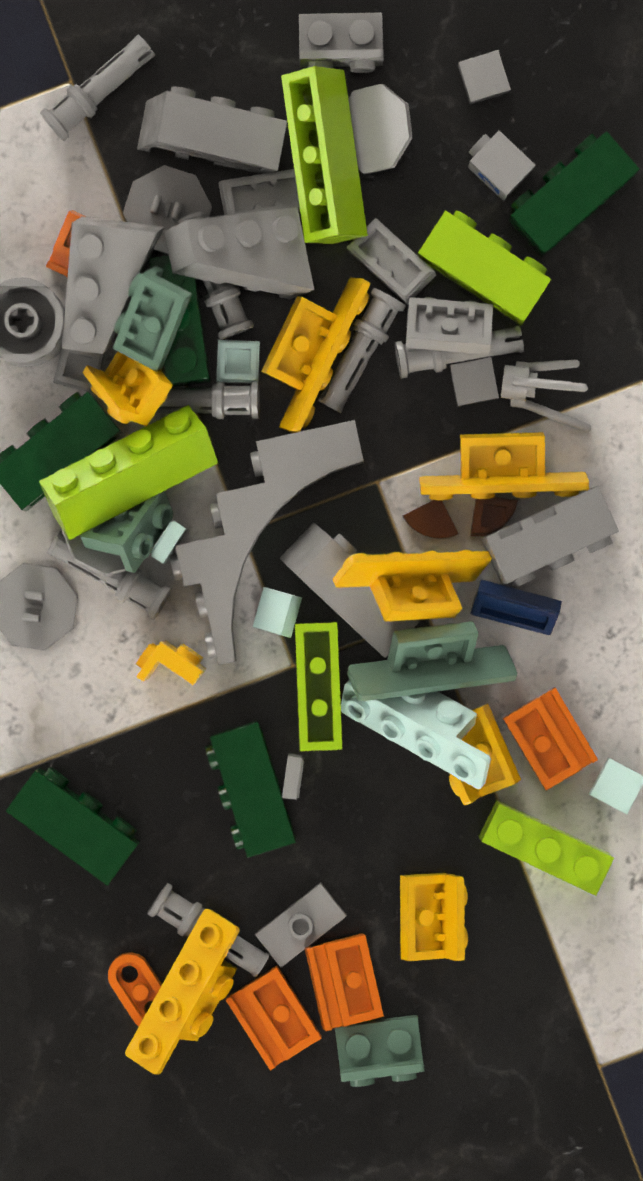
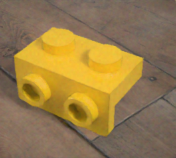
M118 351L106 371L87 365L82 372L92 385L91 391L108 406V414L124 424L133 421L148 426L173 386L161 369L156 372Z
M166 640L161 641L158 646L152 643L147 646L136 662V665L141 668L136 677L143 682L148 680L157 666L162 663L194 685L206 670L204 666L199 664L204 657L184 643L180 644L178 648Z
M488 703L472 709V711L477 713L475 725L461 739L490 756L491 761L485 784L481 789H476L452 774L449 775L451 788L460 797L463 805L473 803L482 796L514 785L521 780Z
M448 873L400 875V947L402 960L418 961L446 958L453 961H463L465 959L468 933L465 928L464 907L467 904L468 893L464 885L463 876Z

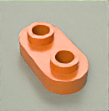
M127 952L113 960L108 970V981L135 1024L139 1027L147 1013L145 1004L154 1000L162 983L143 956ZM133 966L138 972L137 978L134 980L126 979L122 973L123 968Z

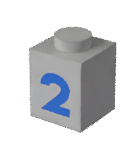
M498 131L492 138L485 134L469 151L473 158L470 160L468 168L503 202L535 168V164L501 131Z

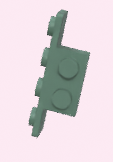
M469 621L393 631L387 660L349 665L347 674L357 700L363 702L511 682L516 680L518 672L506 646L498 645L475 648L479 633L474 622Z

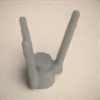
M579 360L533 363L516 361V366L505 365L501 398L511 399L510 407L524 408L585 432H590L592 429L591 425L526 399V397H535L536 388L587 391L588 386L584 383L537 378L538 373H533L537 371L577 368L580 365Z

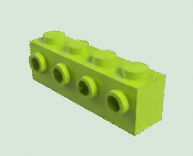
M312 66L282 75L281 79L305 243L336 244L368 236L344 70Z
M187 405L140 430L132 432L115 443L95 451L76 463L58 470L39 482L54 518L68 539L71 540L218 464L205 425L192 408Z

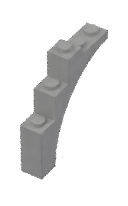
M355 420L256 441L258 451L250 453L255 477L264 476L265 483L216 493L217 503L210 504L215 529L223 527L224 535L175 545L177 554L170 556L175 580L183 579L184 587L201 584L202 592L195 593L200 618L208 616L211 633L204 634L209 658L217 657L218 665L237 661L233 635L235 595L244 564L261 532L276 513L303 489L334 472L364 462Z

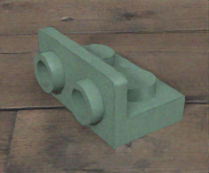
M154 266L142 274L138 273L133 279L128 291V296L132 297L128 309L121 313L115 324L114 332L118 336L113 346L114 350L156 372L163 368L192 295V293L161 278L163 269L158 266Z
M164 491L81 534L80 537L84 547L120 556L126 571L135 573L144 559L149 557L153 546L170 521H172L174 513L166 492Z
M417 1015L370 1020L335 1028L341 1082L350 1081V1086L362 1087L374 1084L375 1078L391 1076L392 1081L396 1082L408 1081L417 1078L416 1073L425 1071Z

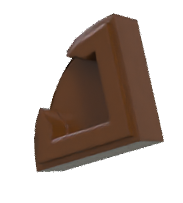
M498 497L475 499L470 536H485L501 529L513 516L518 500Z
M432 500L403 515L407 524L424 536L443 539L459 534L442 500Z

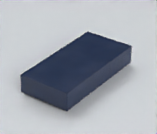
M481 579L470 614L551 635L560 613L562 601Z

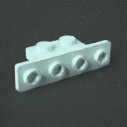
M350 680L345 683L341 702L342 713L476 789L483 787L486 782L491 758L489 755L461 740L475 725L476 712L438 691L361 702L357 700Z

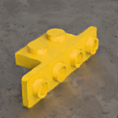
M350 277L333 313L304 297H296L261 372L296 389L281 420L280 428L297 433L302 428H306L312 420L315 412V407L313 406L319 391L324 390L329 384L333 374L331 366L337 353H341L347 346L351 336L349 328L355 316L364 310L368 302L369 294L367 290L370 282L367 280Z
M544 432L460 435V475L420 476L419 487L421 495H428V498L432 500H449L454 497V494H470V497L474 499H491L495 497V493H512V496L517 498H532L537 496V492L554 491L556 496L572 497L578 495L579 491L589 490V479L586 472L545 473Z
M471 550L442 553L427 551L414 554L393 552L386 555L358 553L344 561V564L334 576L333 582L336 588L370 586L384 621L455 618L462 610V606L452 583L475 581L492 558L488 551Z
M211 909L203 910L125 1051L127 1057L152 1074L159 1075L162 1073L180 1039L198 1041L199 1037L207 1033L213 1022L212 1014L219 1001L223 1000L231 991L234 982L232 978L238 969L224 960L240 932L238 926Z

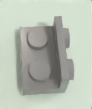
M382 12L299 14L300 68L312 66L326 68L350 67V71L354 73H369L375 71V66H383Z
M409 297L405 348L490 355L493 304L475 301L438 300L432 297Z

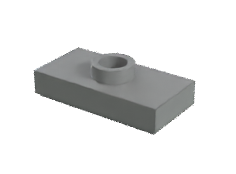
M294 169L223 180L218 183L224 216L298 207V212H300Z
M375 218L367 226L368 236L354 239L346 248L349 253L408 305L409 297H416L436 276V273Z
M320 882L256 932L255 936L281 968L347 917V915Z

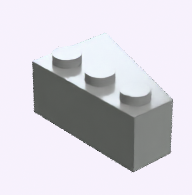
M171 87L170 91H165L146 101L137 150L150 152V148L157 147L176 152L175 157L189 159L190 155L214 161V165L261 174L278 171L287 121L275 118V111L262 107H251L250 111L235 108V101L222 97H211V101L195 98V91L182 87Z
M298 207L186 220L164 231L174 274L218 284L225 282L243 286L245 290L254 292L259 290L278 294L280 298L289 300L314 290Z
M83 216L72 222L62 349L104 354L113 345L117 336L114 332L115 324L121 313L128 309L132 297L128 296L129 287L138 273L142 274L145 272L149 264V258L164 230L163 226Z
M596 486L483 537L481 540L492 558V565L501 584L511 582L513 588H516L537 578L534 571L546 565H549L553 571L575 561L572 555L574 552L587 547L589 552L593 553L612 544L610 536L619 532L599 486Z
M313 522L280 559L372 647L386 658L389 654L393 631L414 628L420 621H384L370 586L336 588L333 582L334 576L340 570L344 561L354 555L357 550L342 535L338 534L333 539Z

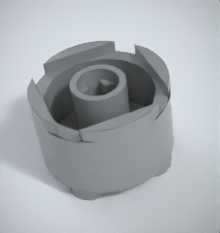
M13 278L0 284V357L17 366L32 367L43 364L56 357L62 348L65 307L53 291L39 281L30 278ZM23 313H27V316L34 320V323L27 326L26 332L23 333L20 328L15 326V321L22 320Z

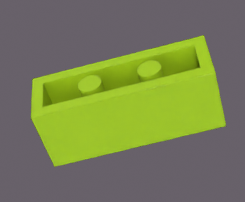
M445 210L417 256L431 268L483 302L493 304L494 309L521 326L551 281V278L545 275L547 268L531 257L526 256L523 261L510 252L512 246L501 237L491 233L489 238L475 230L477 223L462 212L456 211L452 215Z
M337 622L296 623L300 751L342 750Z
M498 800L495 801L479 835L481 842L597 896L614 860L610 853Z

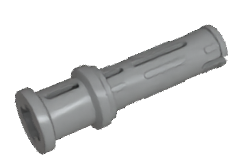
M137 35L126 47L114 55L80 86L75 84L67 88V95L50 110L44 108L40 112L41 116L52 130L65 141L69 137L68 132L86 116L92 118L96 114L95 111L98 110L96 106L135 73L138 68L153 58L155 53L150 50L151 47L140 35Z
M199 211L178 220V223L205 218L204 212ZM203 280L208 292L205 295L206 300L204 302L206 307L212 308L220 328L218 333L220 340L235 336L254 327L253 321L247 320L238 296L241 294L239 287L225 282L218 284Z
M373 288L371 292L373 299L363 317L356 319L354 323L355 327L353 330L356 333L332 374L329 384L318 398L319 402L339 413L342 412L348 397L356 386L378 344L382 345L388 340L387 331L398 311L403 312L406 307L399 300L376 288Z
M520 326L492 331L490 355L405 348V344L402 341H396L394 346L400 378H408L409 373L434 369L436 373L442 372L443 369H446V364L515 352L521 353L524 351L523 340L505 342V340L520 338L519 336H522Z
M216 382V384H212V387H172L168 392L166 400L160 405L156 413L170 414L189 405L195 413L212 414L217 419H224L225 415H251L252 419H259V382H252L250 386H225L224 382Z
M62 531L57 534L48 550L49 555L62 560L78 571L116 592L115 596L121 602L128 600L148 612V617L153 620L156 619L172 591V587L168 585L162 587L142 576V570L140 569L135 573L125 571L104 577L75 563Z
M167 882L147 914L152 918L157 915L176 927L177 934L182 937H188L204 908L199 902L193 904L172 891L173 886ZM237 935L226 958L251 973L253 977H256L264 967L270 954L261 951Z

